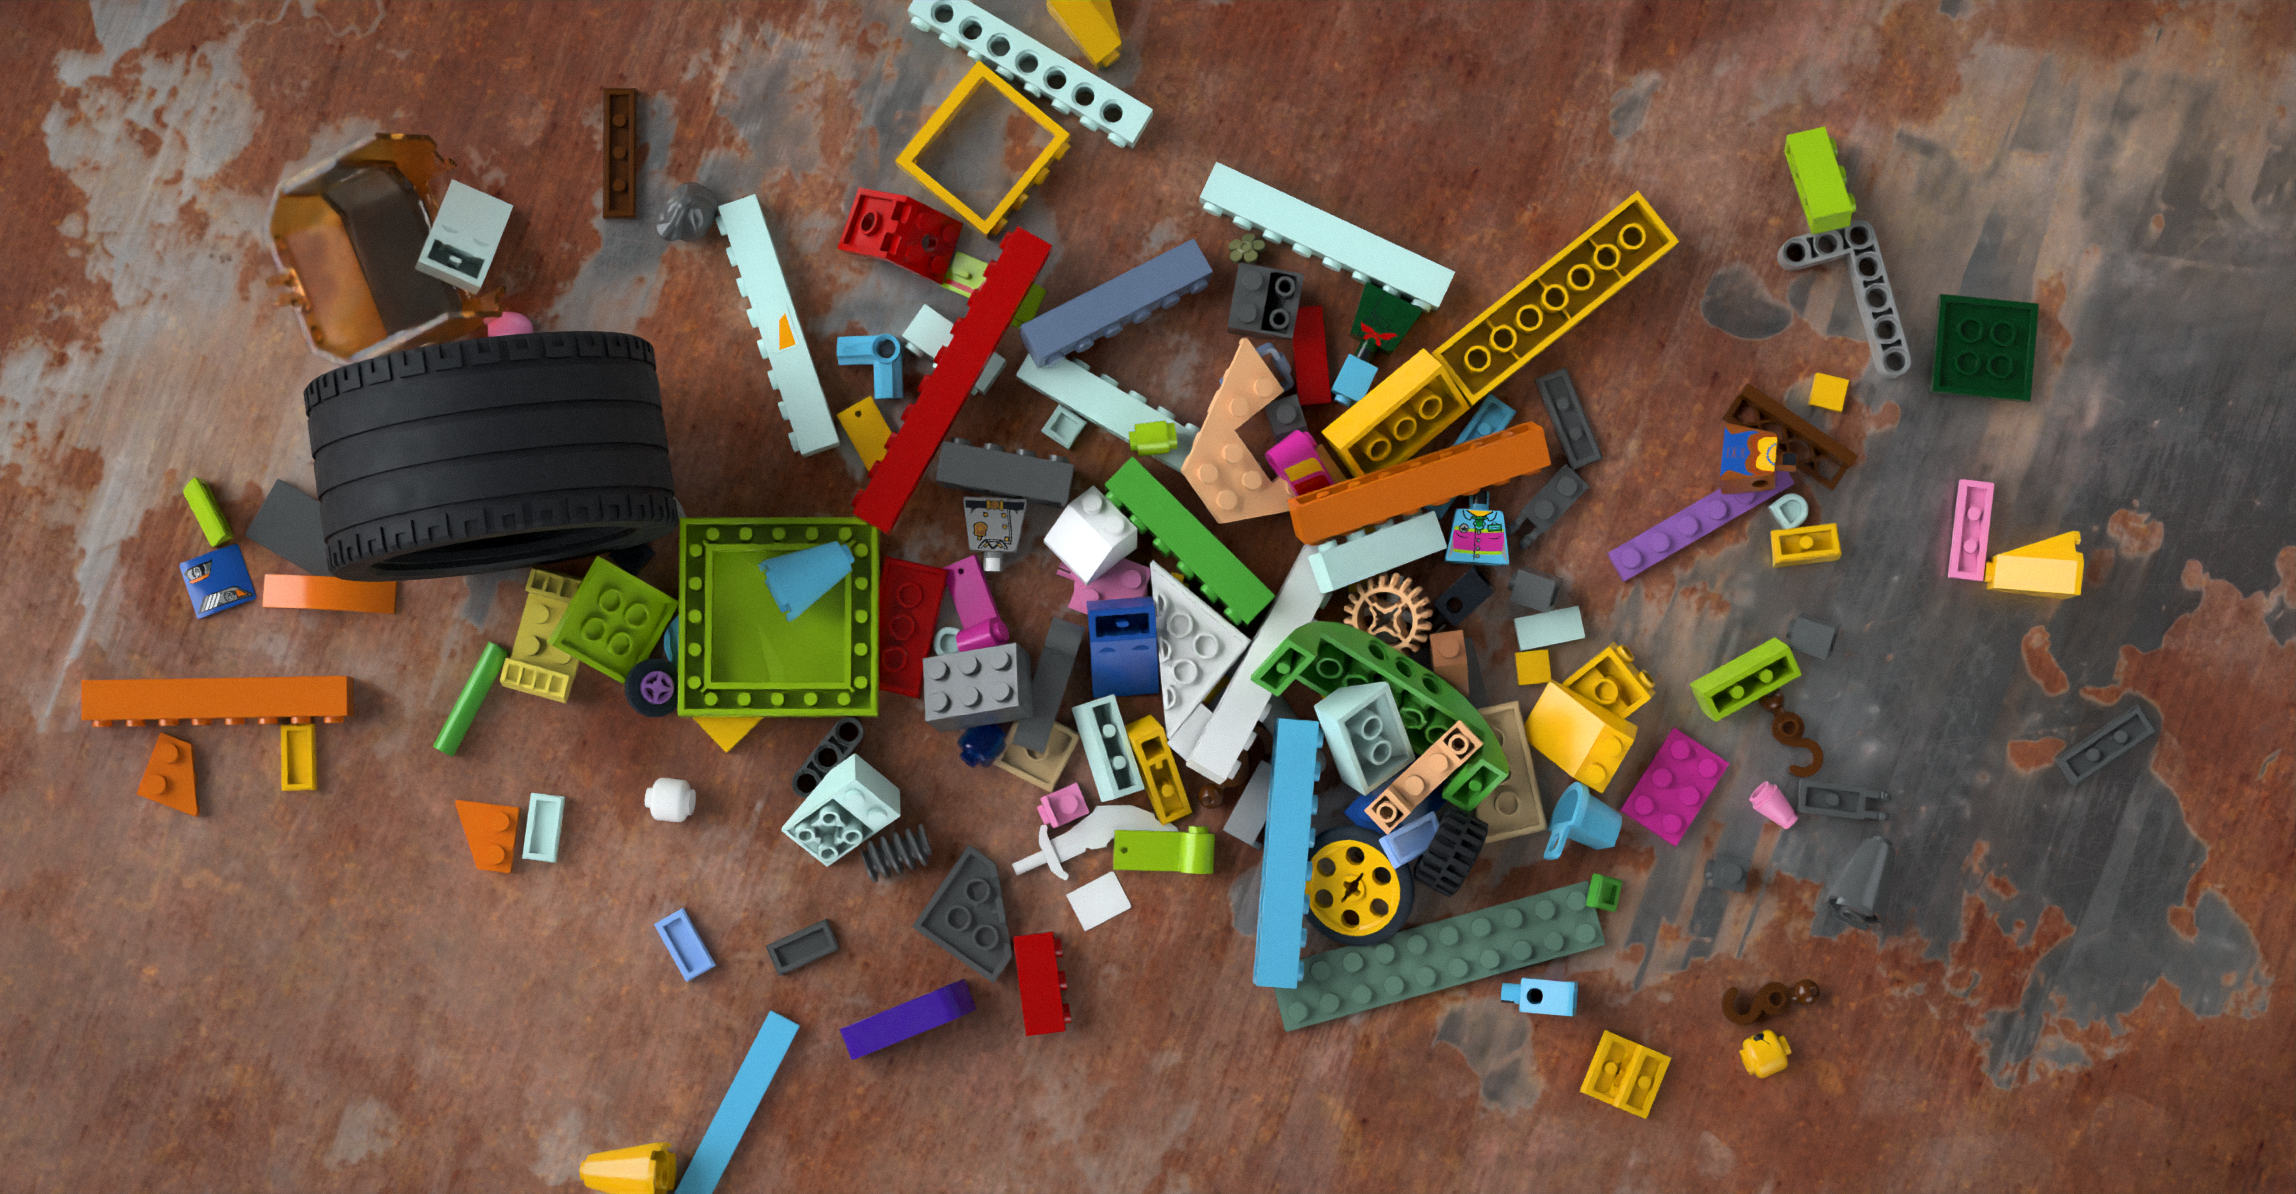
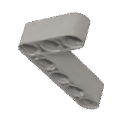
M1864 220L1852 221L1848 227L1813 235L1808 233L1787 240L1777 253L1779 265L1787 271H1797L1833 260L1845 259L1878 374L1889 380L1906 373L1911 365V356L1872 225ZM1851 230H1859L1863 233L1864 244L1858 245L1852 242L1850 238ZM1820 238H1826L1831 241L1833 245L1832 253H1824L1820 250L1818 246ZM1796 247L1799 249L1802 256L1801 261H1791L1787 256V248ZM1860 261H1867L1872 265V276H1865L1860 272ZM1870 292L1878 293L1881 296L1882 306L1880 308L1870 305L1868 301ZM1878 324H1886L1890 327V339H1883L1878 335ZM1888 355H1894L1899 359L1900 369L1898 371L1888 368L1886 364Z

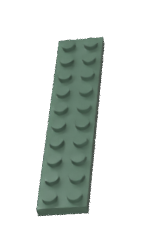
M1588 880L1399 931L1394 936L1378 944L1369 946L1348 945L1300 958L1299 961L1304 962V975L1302 981H1297V989L1273 987L1285 1032L1606 945L1596 908L1586 906L1590 888Z

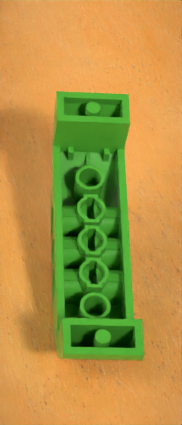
M1327 621L1312 622L1300 626L1290 633L1251 675V681L1277 697L1295 679L1324 697H1327L1341 687L1385 681L1390 686L1412 750L1419 755H1422L1457 721L1461 720L1484 744L1444 780L1442 797L1468 813L1509 775L1507 760L1497 738L1483 717L1461 693L1435 673L1380 639L1355 627Z

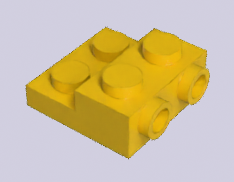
M1615 641L1561 683V685L1623 719L1650 700L1656 693L1653 690L1655 682L1645 670L1639 672L1632 664L1634 656L1624 644L1618 646Z

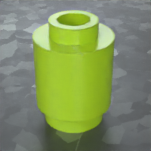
M1166 420L1134 424L1135 431L1128 432L1131 451H1137L1138 457L1170 453L1171 449H1178L1174 422L1166 423Z

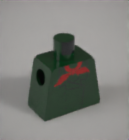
M1366 282L1349 334L1351 338L1360 342L1354 356L1369 364H1372L1378 351L1391 356L1418 320L1422 309Z

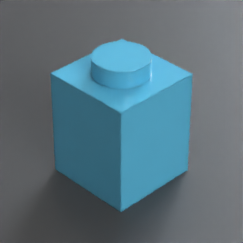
M1348 354L1330 392L1335 395L1334 401L1351 408L1353 404L1355 405L1366 395L1378 368Z

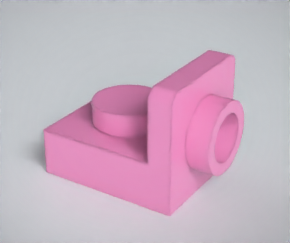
M1077 782L1041 797L1042 805L1037 807L1044 825L1051 823L1053 829L1090 813Z

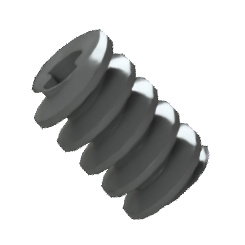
M922 823L918 824L917 835H914L910 828H906L905 839H902L897 832H894L892 843H889L882 836L880 837V847L877 848L871 840L868 841L866 852L860 847L865 868L873 883L878 882L879 871L887 879L891 877V867L898 874H902L904 863L911 870L916 869V859H919L926 866L929 864V855L931 854L933 857L932 849Z

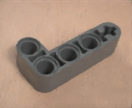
M1053 617L1032 681L1033 718L1019 720L1012 744L1044 754L1085 630L1084 626Z

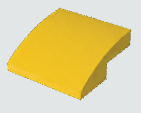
M1604 1030L1580 1092L1647 1119L1671 1057Z

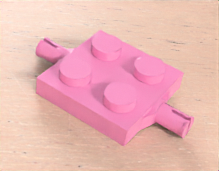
M1123 558L1088 586L1062 561L1059 567L1071 573L1060 569L1056 573V575L1075 581L1074 593L1068 607L1087 614L1086 601L1149 597L1147 594L1148 583L1151 577L1150 568Z

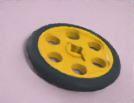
M1339 826L1327 829L1315 836L1314 847L1308 848L1307 861H1312L1311 881H1306L1305 894L1309 895L1310 904L1308 914L1304 915L1308 922L1321 934L1333 941L1350 946L1374 945L1394 936L1405 925L1412 912L1415 898L1414 879L1408 862L1394 869L1379 842V839L1384 836L1360 826ZM1350 847H1358L1363 851L1365 857L1363 862L1357 863L1350 859L1348 854ZM1322 858H1329L1334 862L1336 866L1334 873L1327 874L1323 872L1320 867V860ZM1377 867L1386 868L1391 874V881L1388 883L1378 881L1375 877V869ZM1363 872L1364 875L1358 882V889L1352 892L1345 900L1344 897L1349 892L1350 883L1356 880ZM1325 889L1332 894L1333 903L1331 905H1324L1318 900L1317 893L1319 890ZM1374 899H1382L1388 904L1389 911L1387 914H1379L1373 909L1372 902ZM1344 911H1355L1360 918L1359 924H1348L1344 919Z

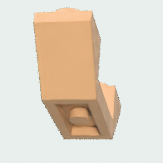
M1461 720L1457 721L1364 811L1388 835L1419 803L1484 743Z

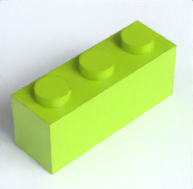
M1825 126L1787 135L1784 152L1811 234L1850 226L1852 213L1856 212V203L1853 194L1847 193L1845 184H1847L1845 169L1843 165L1838 166L1835 157H1837L1838 153L1834 138L1828 137Z
M1774 637L1689 685L1701 711L1717 722L1802 674L1790 647Z

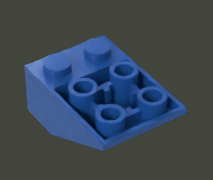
M1153 596L1086 601L1093 698H1102L1112 694L1116 697L1159 693L1157 632Z

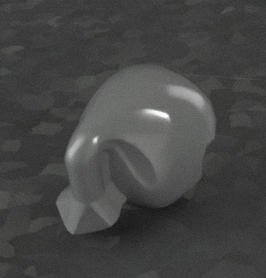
M695 182L681 184L670 193L661 207L660 221L656 225L659 236L666 241L682 240L684 242H694L703 238L716 220L718 202L710 190Z

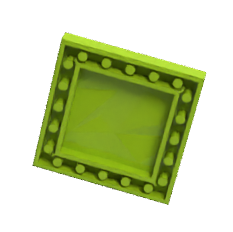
M680 517L678 716L680 718L879 717L880 530L857 517ZM837 541L840 546L846 544L855 560L850 564L852 571L800 616L788 622L786 614L789 611L787 610L782 613L764 581L768 579L765 575L767 569L760 572L758 563Z

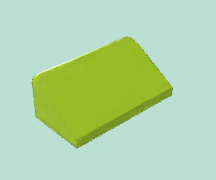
M198 477L192 478L184 488L183 493L210 545L217 547L234 538V534L206 480Z

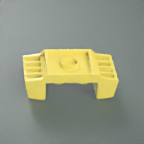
M535 566L531 569L525 591L529 592L512 654L510 659L505 658L500 677L502 686L567 703L580 660L547 642L584 578L541 566Z

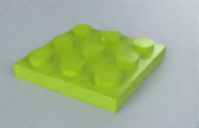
M597 556L547 643L625 685L629 671L637 663L648 659L679 605V601Z

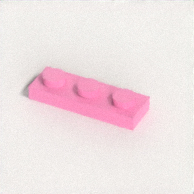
M1966 479L1959 480L1948 578L1977 582L1983 581L1994 483Z

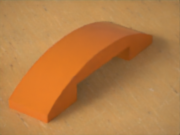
M265 574L263 607L395 614L397 581L365 582L349 581L328 576Z

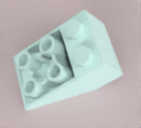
M452 179L415 269L476 295L493 260L513 205Z
M854 753L829 771L784 824L782 832L828 867L901 816L900 789Z

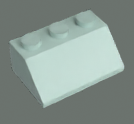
M1385 681L1338 688L1314 705L1341 780L1364 796L1416 759L1390 686Z

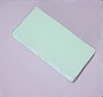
M1579 606L1513 619L1520 651L1585 638Z
M531 793L523 859L557 863L565 797Z

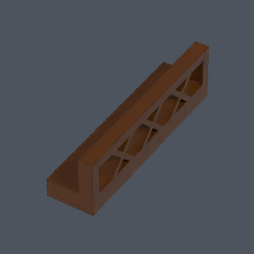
M1749 383L1743 386L1722 418L1728 424L1744 427L1757 426L1759 430H1763V424L1774 422L1781 427L1783 440L1779 441V445L1784 444L1786 452H1791L1789 444L1791 442L1802 441L1807 444L1810 458L1798 460L1797 469L1831 492L1835 489L1846 470L1852 467L1858 458L1857 454ZM1741 402L1753 409L1756 422L1743 424L1732 417ZM1760 414H1762L1763 416H1765V417L1768 418V419H1766V420H1761V419H1760ZM1787 432L1795 436V438L1788 439ZM1814 449L1823 456L1816 457ZM1830 459L1840 466L1831 481L1819 474L1817 461ZM1812 462L1813 469H1811L1804 463Z

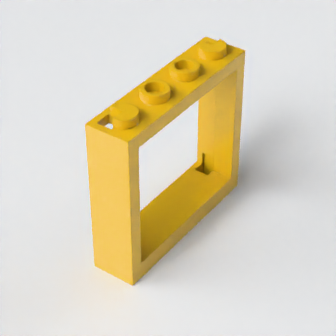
M978 60L897 157L895 162L897 167L988 240L992 234L997 236L1001 230L1005 229L1009 222L1006 220V217L1013 209L1018 212L1025 205L1030 197L1026 194L1034 184L1040 186L1050 173V170L1047 168L1055 159L1060 161L1065 156V153L1071 147L1068 144L1071 139L1070 134ZM984 81L988 82L1054 136L1053 140L985 221L916 165Z

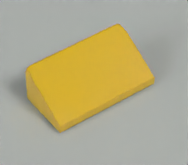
M1837 523L1773 530L1770 532L1773 568L1836 561L1842 555Z

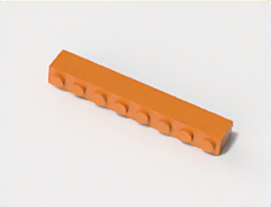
M1529 421L1288 499L1287 502L1296 537L1305 545L1316 546L1325 543L1329 537L1338 534L1341 536L1351 535L1357 532L1358 528L1369 524L1372 526L1382 525L1388 522L1390 517L1399 514L1403 516L1417 513L1420 510L1419 508L1430 504L1434 506L1448 503L1452 497L1476 494L1480 492V488L1491 484L1500 486L1509 483L1511 478L1519 475H1535L1541 471V468L1550 466L1551 462L1543 428L1533 421Z
M354 677L81 680V720L92 721V727H113V721H125V727L146 726V720H158V726H179V720L191 719V725L193 726L212 725V719H224V725H245V719L258 718V724H278V718H291V724H311V717H324V723H344V717H354Z

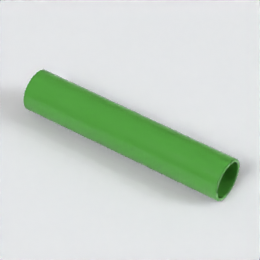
M490 641L488 642L433 745L434 748L454 757L505 662V658L509 654L508 650Z

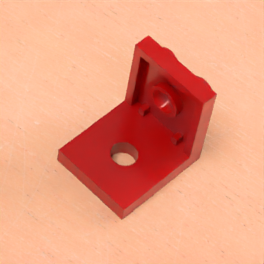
M858 188L837 249L848 254L888 261L932 283L942 285L963 223L909 196ZM927 234L929 237V244L927 248L924 250L922 247V239Z

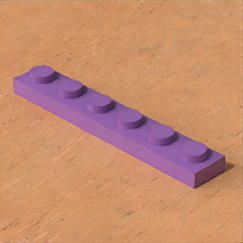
M1777 471L1776 488L1773 490L1722 494L1720 488L1608 552L1607 556L1622 582L1795 483L1789 472Z

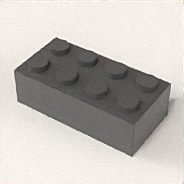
M951 437V442L943 441L936 475V482L939 487L1008 499H1027L1028 503L1065 509L1070 503L1075 467L1074 464H1069V458L1049 455V460L1037 458L1036 452L1024 449H1017L1016 454L1007 453L1003 450V446L991 443H984L983 448L972 446L973 444H971L970 440Z

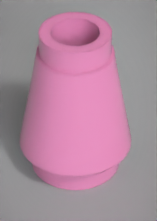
M1768 781L1762 783L1749 798V801L1753 803V809L1784 829L1791 827L1799 817L1776 784L1771 785Z

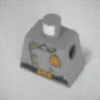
M964 497L969 548L971 552L984 553L983 572H1003V554H1017L1027 511V499Z

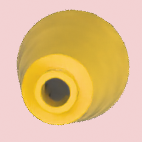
M662 1141L589 1154L586 1160L582 1161L580 1165V1178L584 1180L586 1187L607 1194H667L668 1190L674 1191L676 1156L675 1153H669L668 1148L672 1147L671 1143Z

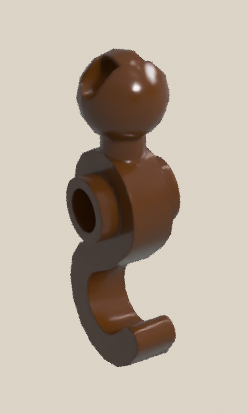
M1777 688L1771 691L1770 697L1764 695L1759 698L1760 706L1764 710L1771 712L1774 716L1770 723L1771 736L1782 745L1807 749L1811 754L1810 764L1806 767L1790 765L1788 772L1796 777L1812 776L1820 770L1823 764L1824 755L1822 749L1817 742L1809 738H1802L1805 730L1804 722L1794 712L1785 711L1783 707L1785 701L1784 693L1781 689Z
M1255 726L1252 731L1263 741L1264 753L1271 755L1273 746L1272 736L1266 729ZM1242 749L1237 758L1241 765L1232 780L1227 778L1220 785L1216 782L1207 783L1200 788L1198 799L1203 807L1207 809L1219 807L1224 800V790L1227 787H1237L1246 781L1249 776V762L1246 750ZM1206 796L1211 799V804L1208 806L1202 802V799Z
M1810 979L1799 981L1791 989H1788L1779 982H1768L1758 990L1749 1010L1744 1014H1738L1733 1009V1001L1738 995V989L1730 987L1723 994L1721 1009L1729 1021L1738 1025H1747L1759 1017L1761 1010L1770 1015H1780L1785 1013L1789 1009L1791 1002L1794 1001L1802 1005H1812L1818 1000L1820 989ZM1812 987L1817 988L1816 995L1811 994Z

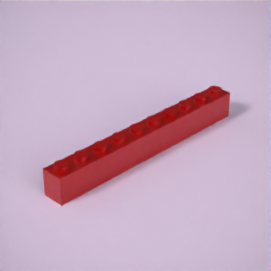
M1019 226L1016 227L1013 233L1008 231L999 246L1003 250L997 261L992 259L984 271L983 277L986 278L981 290L975 288L966 304L970 309L965 318L959 316L950 331V334L954 337L948 347L942 345L933 361L937 364L931 376L925 374L917 388V391L921 393L915 404L910 402L900 418V420L904 421V424L898 433L895 431L891 433L884 446V449L888 450L882 462L879 460L875 461L867 476L871 479L865 491L861 488L859 489L851 503V506L855 508L852 512L855 517L888 536L1053 251L1051 244Z

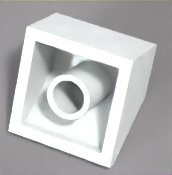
M1093 485L1068 504L1044 538V543L1088 586L1137 549V528Z

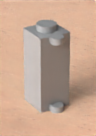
M1269 758L1267 763L1263 760L1259 762L1223 828V831L1258 850H1261L1263 844L1257 842L1256 838L1267 818L1271 758Z

